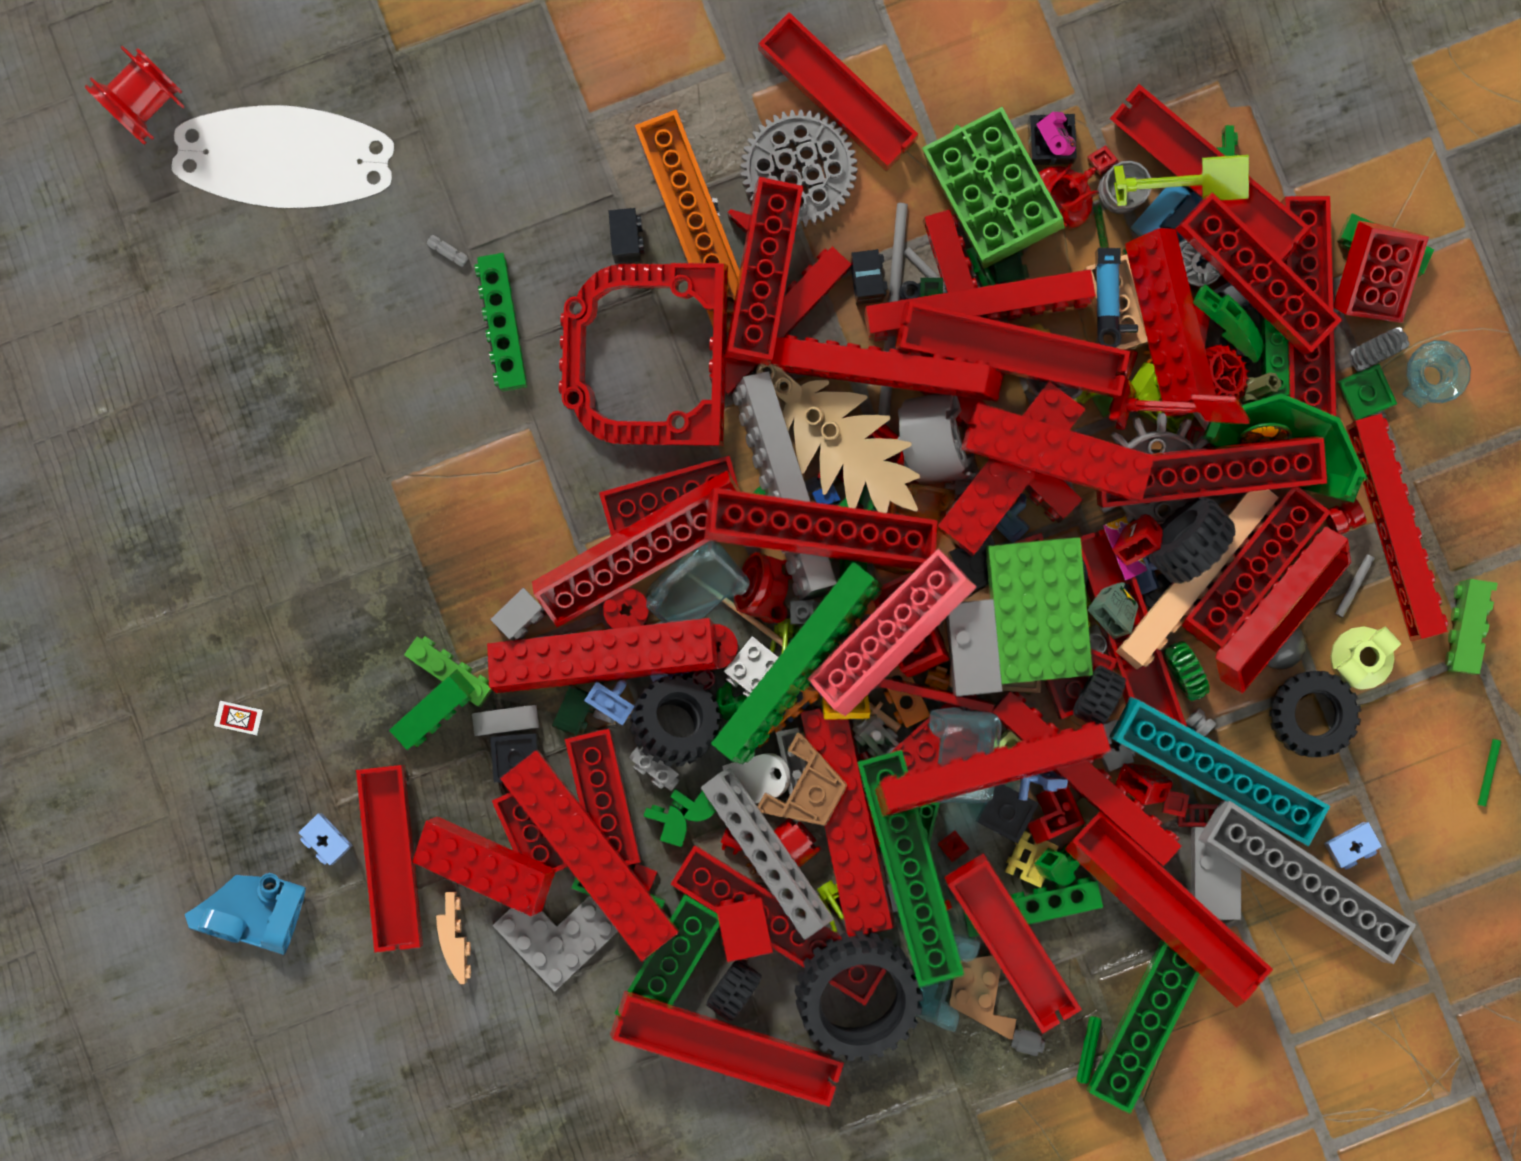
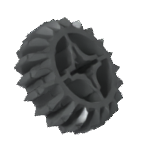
M1394 328L1352 349L1348 354L1351 359L1350 362L1356 371L1365 370L1408 348L1410 345L1409 338L1402 328Z

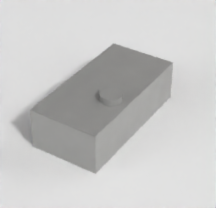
M985 599L961 602L946 617L953 694L961 696L1002 692L994 600Z
M1191 827V894L1219 920H1241V868L1198 840L1205 827Z

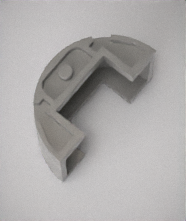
M932 394L906 399L902 407L898 409L900 430L898 440L912 443V446L903 450L904 466L920 474V478L915 479L920 485L927 486L976 477L979 473L974 453L965 454V451L961 449L962 441L955 420L961 412L957 396Z

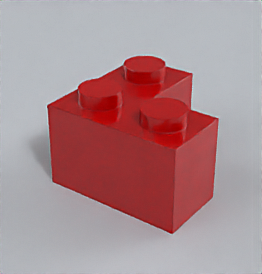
M1068 785L1067 788H1057V791L1046 790L1036 795L1045 816L1028 823V827L1037 845L1085 824Z

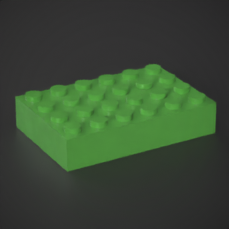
M1003 107L922 148L928 165L984 269L1065 228L1062 215Z
M1074 537L985 546L990 599L994 600L1001 684L1093 675L1081 539Z

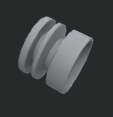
M1122 161L1114 165H1123L1125 178H1151L1147 169L1140 163ZM1113 166L1100 180L1098 196L1102 205L1110 212L1127 214L1144 203L1150 195L1151 189H1138L1134 192H1128L1127 205L1117 206L1114 189L1116 180Z
M1184 239L1179 242L1189 285H1209L1220 277L1221 274L1187 240ZM1199 258L1203 259V262L1200 263V266H1197L1196 262L1199 261Z

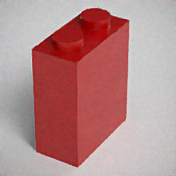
M756 894L743 896V901L734 902V899L720 901L721 905L716 906L727 962L773 953L762 897L757 898Z

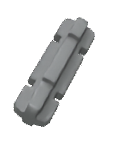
M431 235L427 241V245L433 250L437 249L438 253L451 261L454 260L457 265L463 267L468 260L467 255L462 252L459 253L457 249L446 242H441L435 235Z

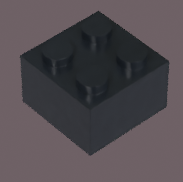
M635 208L608 210L614 263L641 261V254H645L643 236H639V232H643L641 214H637Z

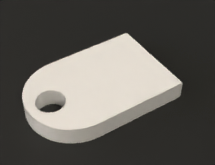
M773 753L754 756L748 763L745 762L743 765L734 762L722 766L723 771L728 768L732 769L755 804L761 801L764 793H768L775 798L781 796L786 792L790 783V771L786 762L780 756ZM775 768L781 771L780 779L774 776Z

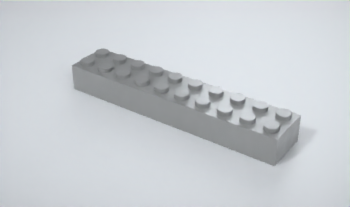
M769 371L743 377L734 389L732 397L734 404L738 405L740 411L739 420L747 433L746 442L748 447L752 449L753 465L756 469L758 468L760 474L759 483L762 490H765L766 496L810 502ZM781 551L785 553L787 559L786 569L789 575H792L794 581L793 591L800 601L824 596L835 586L836 580L828 557Z
M1221 801L1198 838L1200 842L1381 962L1394 964L1416 924L1231 801Z

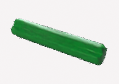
M1089 1017L1076 1081L1079 1083H1089L1102 1019L1099 1017Z

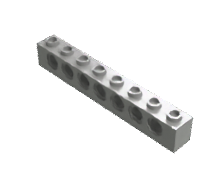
M732 769L724 770L703 785L701 789L705 793L706 798L712 803L719 817L725 822L732 836L740 844L745 855L755 866L758 874L768 885L771 893L776 897L804 940L833 921L834 918Z

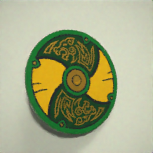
M1255 423L1253 427L1246 429L1238 436L1237 444L1291 439L1292 432L1287 426L1278 423Z

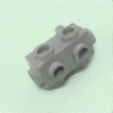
M876 714L873 717L870 715V719H856L854 722L855 726L852 728L856 733L853 737L862 746L865 744L869 746L866 751L873 758L889 754L899 745L896 741L898 736L890 728L885 730L882 727L885 724L884 721Z
M636 747L629 756L636 763L633 767L643 775L646 772L653 777L651 781L660 789L665 786L672 791L680 781L677 779L679 773L670 766H665L664 761L660 760L656 763L652 760L653 756L650 754L646 756L641 752L643 747L641 749Z

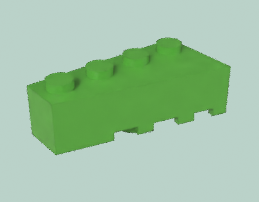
M1468 579L1460 581L1455 586L1454 598H1456V607H1453L1451 612V620L1454 621L1453 629L1448 634V643H1451L1450 652H1447L1445 657V665H1448L1447 671L1472 675L1480 674L1485 650V643L1482 642V638L1486 637L1490 625L1486 617L1493 610L1494 601H1491L1490 596L1492 590H1497L1498 583Z

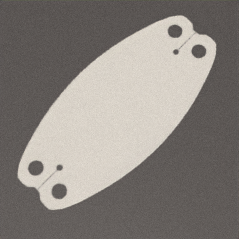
M294 106L242 107L190 119L179 125L174 133V142L178 145V154L173 157L172 171L174 174L197 188L235 201L278 208L319 207L365 198L383 191L391 184L392 176L388 168V159L393 156V141L384 133L370 126L329 112ZM195 129L198 131L199 138L196 142L190 143L186 140L185 133L187 130ZM376 140L380 141L383 145L382 152L372 154L369 150L370 143ZM204 149H208V150H209V153L205 155L203 152H199V151H203ZM187 159H193L197 164L196 170L192 173L185 172L183 169V162ZM362 159V164H358L357 160ZM370 171L379 172L381 175L379 183L370 184L367 181V174Z

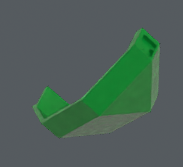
M1282 393L1242 405L1250 419L1249 424L1209 422L1203 439L1215 447L1237 445L1238 436L1246 429L1253 427L1255 423H1278L1285 425L1292 432L1291 439L1311 436L1324 438L1327 483L1298 486L1302 490L1354 503L1362 482L1367 480L1341 418Z

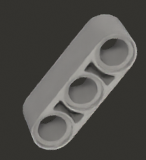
M537 705L472 713L474 736L539 728Z

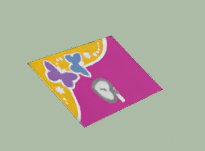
M1126 516L1103 525L1112 549L1123 528L1129 524ZM1115 554L1125 580L1148 571L1143 558L1126 566Z

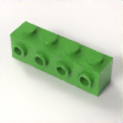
M424 636L423 639L416 637L404 655L442 682L458 669L475 688L469 694L472 698L470 701L478 707H482L493 691L489 688V680L481 674L479 677H476L471 673L473 669L464 662L458 664L453 661L454 656L445 649H442L440 652L434 647L436 643L428 637Z

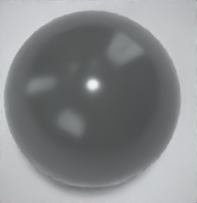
M1299 627L1266 666L1272 669L1284 670L1295 666L1302 659L1306 649V640Z

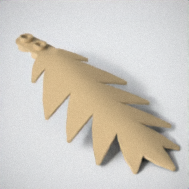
M771 363L769 366L763 364L757 366L756 374L763 373L766 367L771 369L770 377L775 393L786 403L783 410V418L788 431L794 420L796 455L801 473H805L821 444L820 475L824 495L827 494L843 465L844 486L849 508H856L866 483L873 504L878 512L887 513L890 501L910 510H918L914 498L905 483L919 479L920 474L905 466L884 461L912 446V443L897 439H865L889 421L890 416L862 415L843 418L868 398L867 395L851 392L816 393L827 386L829 381L815 380L800 386L787 373ZM782 382L788 384V388L785 391L781 389Z

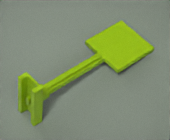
M1249 155L1202 158V174L1192 176L1148 179L1125 178L1123 165L1114 166L1116 180L1114 189L1117 206L1127 205L1128 192H1134L1138 189L1202 185V200L1212 192L1220 200L1249 199Z

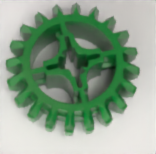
M1180 641L1165 649L1168 667L1186 698L1194 701L1205 697L1210 692L1209 681L1189 645L1184 641Z

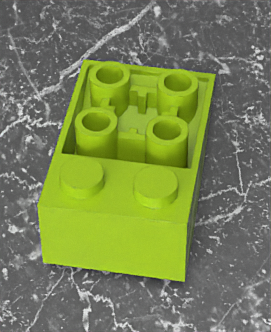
M1144 362L1131 382L1136 390L1134 398L1147 401H1162L1154 365ZM1139 410L1137 413L1157 424L1158 414L1165 412ZM1194 414L1167 416L1166 431L1176 434L1182 421L1185 418L1192 421Z

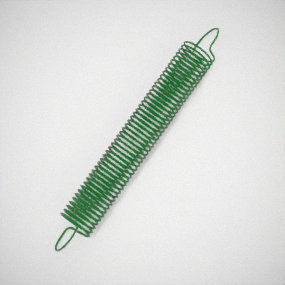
M1100 203V206L1095 205L1100 216L1097 214L1095 208L1093 207L1094 217H1097V219L1100 221L1102 225L1101 227L1096 220V228H1098L1104 236L1103 238L1098 231V239L1101 245L1100 248H1104L1100 240L1104 244L1105 248H1107L1106 245H1108V239H1106L1104 235L1106 234V228H1104L1102 224L1104 223V217H1102L1100 212L1102 211Z

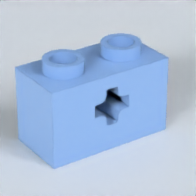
M318 813L298 832L302 836L300 840L308 848L313 847L317 852L316 857L324 865L327 863L333 865L353 846L322 813ZM320 836H322V837L327 836V837H328V839H327L328 845H326V844H325V845H321V844H320L321 841H322V839L320 838Z
M1362 822L1324 843L1336 867H1344L1345 870L1357 864L1356 860L1363 856L1365 859L1377 854L1376 849L1382 847L1369 822ZM1352 843L1358 844V846L1355 847L1356 851H1351L1349 849L1352 847Z

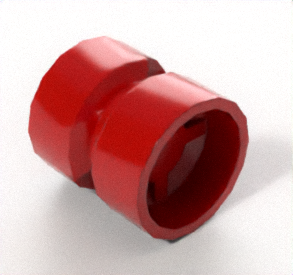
M1355 499L1354 503L1345 501L1341 503V507L1336 505L1328 509L1331 513L1326 518L1329 528L1340 535L1349 532L1350 527L1355 529L1367 522L1365 513L1357 499Z

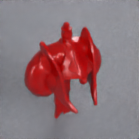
M1073 162L1067 167L1052 166L1038 172L1063 217L1064 226L1070 229L1078 228L1088 220L1092 210L1093 197L1099 194L1097 190L1091 191L1088 184V179L1095 175L1096 168H1089L1083 174L1071 169Z

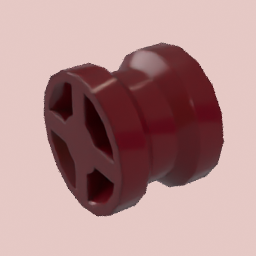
M710 669L695 671L693 674V683L697 685L699 682L705 686L703 688L705 691L713 687L715 676Z

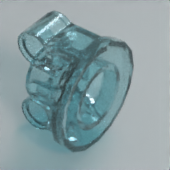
M1434 340L1422 344L1412 353L1407 363L1406 377L1409 385L1402 395L1419 409L1427 403L1443 404L1456 399L1465 391L1470 381L1471 367L1467 356L1458 346L1448 341ZM1427 367H1433L1439 371L1440 381L1437 385H1432L1425 379L1424 371Z

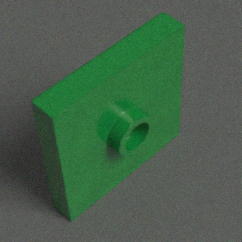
M1380 364L1337 381L1354 421L1367 418L1397 405Z

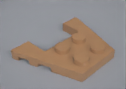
M797 732L788 751L807 761V766L786 803L768 793H764L757 807L761 813L826 825L848 784L801 733Z
M993 955L960 959L965 976L953 979L949 1006L1006 1038L1013 1040L1016 1019L993 1014L1001 967Z

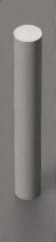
M910 247L904 251V255L926 277H939ZM943 285V293H947L946 287Z
M1366 554L1335 613L1336 615L1344 617L1375 559L1373 556Z

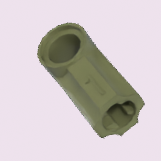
M1267 373L1257 378H1249L1250 380L1246 381L1248 387L1244 390L1245 395L1241 398V403L1244 405L1278 392V389L1281 387V380L1277 377L1276 373Z

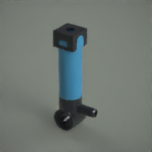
M1097 248L1095 252V268H1097L1096 344L1117 348L1121 342L1120 333H1137L1138 325L1120 324L1119 265L1121 264V248ZM1111 335L1114 338V344L1107 345L1103 341V336Z

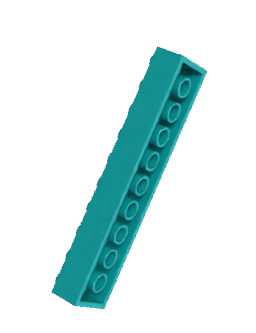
M1130 697L1109 735L1113 740L1225 801H1231L1250 815L1307 846L1310 845L1331 807L1133 697Z

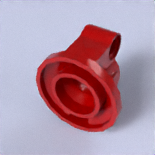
M755 552L747 558L739 572L735 585L734 605L738 612L759 617L765 623H781L786 619L787 609L783 605V601L788 590V580L792 579V575H789L787 569L785 575L782 573V566L784 565L786 568L787 559L780 560L759 552ZM773 608H774V610H775V612H776V615H775L774 618H773L772 615H771V610H772Z

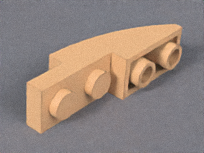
M457 891L445 892V914L436 916L438 936L443 955L450 970L460 984H465L467 979L471 978V965H467V956L471 955V943L467 942V937H458V933H461V919H457V910H461V897L457 896Z

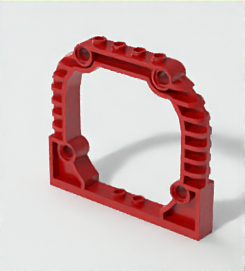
M724 263L611 265L594 273L582 285L577 297L574 296L567 299L564 304V313H561L560 323L563 327V336L561 335L560 348L563 349V358H560L559 369L562 371V380L559 381V393L562 394L564 406L574 409L578 420L589 433L600 440L613 444L724 446L726 357L724 356L727 337L728 265ZM687 281L688 289L680 293V283ZM623 288H670L677 297L681 299L694 297L705 309L714 311L713 337H710L709 341L710 350L713 351V360L709 361V372L712 373V400H702L688 413L673 411L667 417V421L660 422L616 421L608 419L595 409L594 391L585 383L586 326L591 324L596 318L598 300L613 290ZM577 303H580L582 306L581 312L575 315L573 308ZM574 393L579 394V401L576 404L571 402V397ZM682 416L685 423L682 428L678 429L675 422L678 417Z

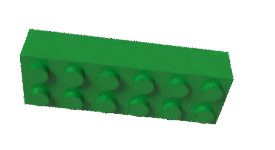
M687 894L683 896L670 918L679 932L647 957L629 987L628 992L673 1005L720 926L716 912ZM618 1006L614 1014L621 1016L618 1011Z

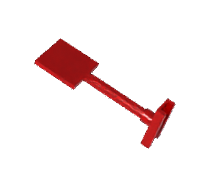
M1129 379L1124 380L1121 396L1115 397L1109 417L1110 421H1117L1115 426L1117 430H1125L1130 412H1138L1139 410L1182 413L1199 412L1206 422L1249 424L1250 422L1237 397L1192 395L1191 399L1194 403L1139 400L1134 398L1136 390Z

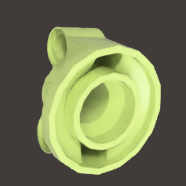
M1365 626L1351 628L1342 633L1332 646L1330 655L1332 669L1337 676L1341 677L1343 682H1347L1352 688L1360 690L1374 688L1383 683L1392 672L1395 660L1394 651L1401 645V642L1386 626L1379 630ZM1365 647H1370L1376 653V662L1372 667L1365 666L1360 661V652Z

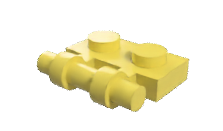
M1024 831L1019 843H1015L1016 847L1012 856L1008 857L1006 862L1008 865L1005 872L1013 875L1016 868L1022 869L1020 879L1041 888L1045 878L1038 873L1034 863L1047 848L1057 851L1059 846L1049 841H1044L1037 845L1036 843L1034 845L1028 843L1031 834ZM1024 849L1031 851L1026 863L1020 861Z

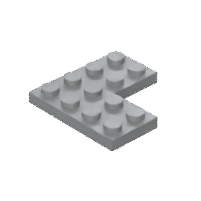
M591 896L583 901L558 926L543 911L533 916H528L513 908H510L492 925L554 992L618 932Z

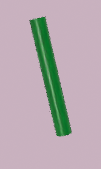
M1492 739L1477 805L1487 806L1501 740Z

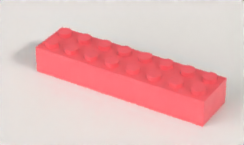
M938 549L807 679L834 710L846 716L976 586L949 557Z

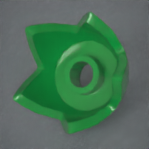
M725 683L716 692L715 701L719 705L717 713L721 714V718L729 721L746 700L747 696L742 694L733 697L731 683Z

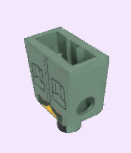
M1124 582L1102 589L1087 609L1113 639L1132 632L1138 609L1137 602L1130 595L1131 586Z

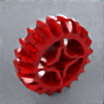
M1216 345L1205 349L1216 396L1237 397L1240 400L1245 395L1244 390L1248 387L1246 381L1250 380L1246 376L1249 372L1245 369L1247 362H1242V355H1236V349H1230L1229 346Z

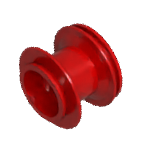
M121 46V49L132 61L108 85L98 83L90 77L89 79L93 85L91 87L85 85L84 88L145 145L147 142L144 139L147 136L154 140L153 135L148 131L146 122L170 98L184 109L185 106L174 96L175 93L179 92L181 94L183 91L139 48L136 49L138 53L134 57L124 46Z

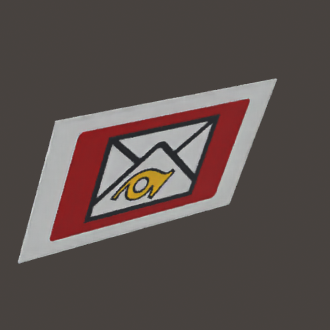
M220 701L214 726L257 735L263 710Z

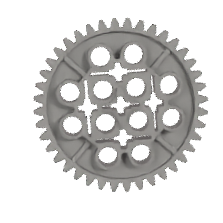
M791 110L789 117H787L785 112H782L781 119L773 115V123L766 119L767 127L759 125L760 133L752 132L755 140L750 138L747 140L751 147L744 146V151L747 154L742 155L741 158L746 163L741 164V169L747 171L742 172L741 177L747 178L743 181V186H750L746 190V195H754L755 184L759 177L778 180L776 176H772L775 170L774 159L776 169L779 173H782L780 181L785 182L787 178L793 177L797 180V185H806L807 188H810L808 194L802 191L801 200L804 204L799 208L796 227H798L800 221H803L806 227L808 220H811L816 225V218L824 222V214L831 218L832 209L839 212L838 204L845 205L846 203L843 197L850 198L851 194L847 190L854 189V185L850 182L856 181V177L852 174L857 173V168L853 167V165L857 164V159L851 158L855 155V150H848L852 147V142L845 143L848 135L840 136L842 128L840 127L835 130V121L827 124V116L821 121L820 113H817L814 118L810 110L806 116H804L802 110L799 111L798 116H795L794 111ZM802 129L807 134L803 138H798L794 132ZM781 135L785 138V141L782 144H776L773 138ZM790 143L797 146L796 151L792 152V149L789 148ZM830 144L834 150L831 153H825L822 147ZM808 150L812 152L813 156L810 159H804L800 154L802 151ZM818 155L822 161H825L823 171L819 164H815ZM787 156L791 159V163L782 165L779 159ZM796 159L800 167H803L802 178L800 172H798V170L795 169ZM766 162L770 168L767 171H760L758 165ZM836 165L840 168V172L838 174H831L828 168ZM814 171L818 173L819 177L816 180H809L806 175ZM820 192L824 194L825 199L818 202L813 199V195Z

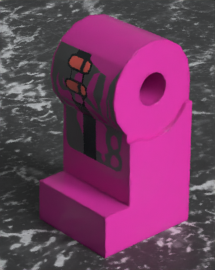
M1053 111L1036 125L1053 154L1069 156L1075 151L1076 142L1073 137L1068 135L1063 125L1067 120L1064 113Z

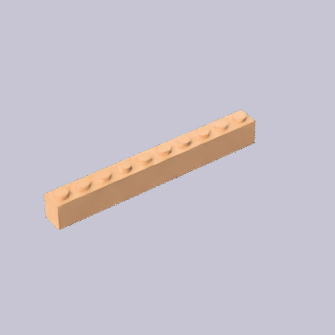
M1270 490L1246 492L1228 514L1235 524L1236 531L1228 551L1221 556L1218 562L1212 565V568L1203 572L1198 578L1195 577L1192 581H1185L1184 583L1172 582L1118 648L1116 653L1135 669L1141 666L1147 667L1154 659L1152 653L1156 648L1161 650L1168 641L1166 636L1169 632L1174 633L1181 626L1182 622L1179 620L1182 616H1188L1196 607L1193 604L1197 598L1201 600L1209 591L1207 588L1208 584L1211 581L1215 583L1223 574L1220 571L1224 565L1229 566L1236 558L1234 552L1238 548H1244L1250 540L1247 536L1251 531L1255 533L1263 524L1261 519L1264 515L1269 516L1277 507L1274 503L1279 497Z

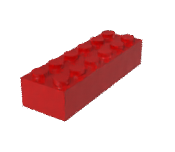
M730 455L599 492L611 536L726 470L738 486Z
M611 729L565 739L579 803L628 865L641 862Z
M438 816L426 820L412 861L423 868L528 916L542 912L556 869Z

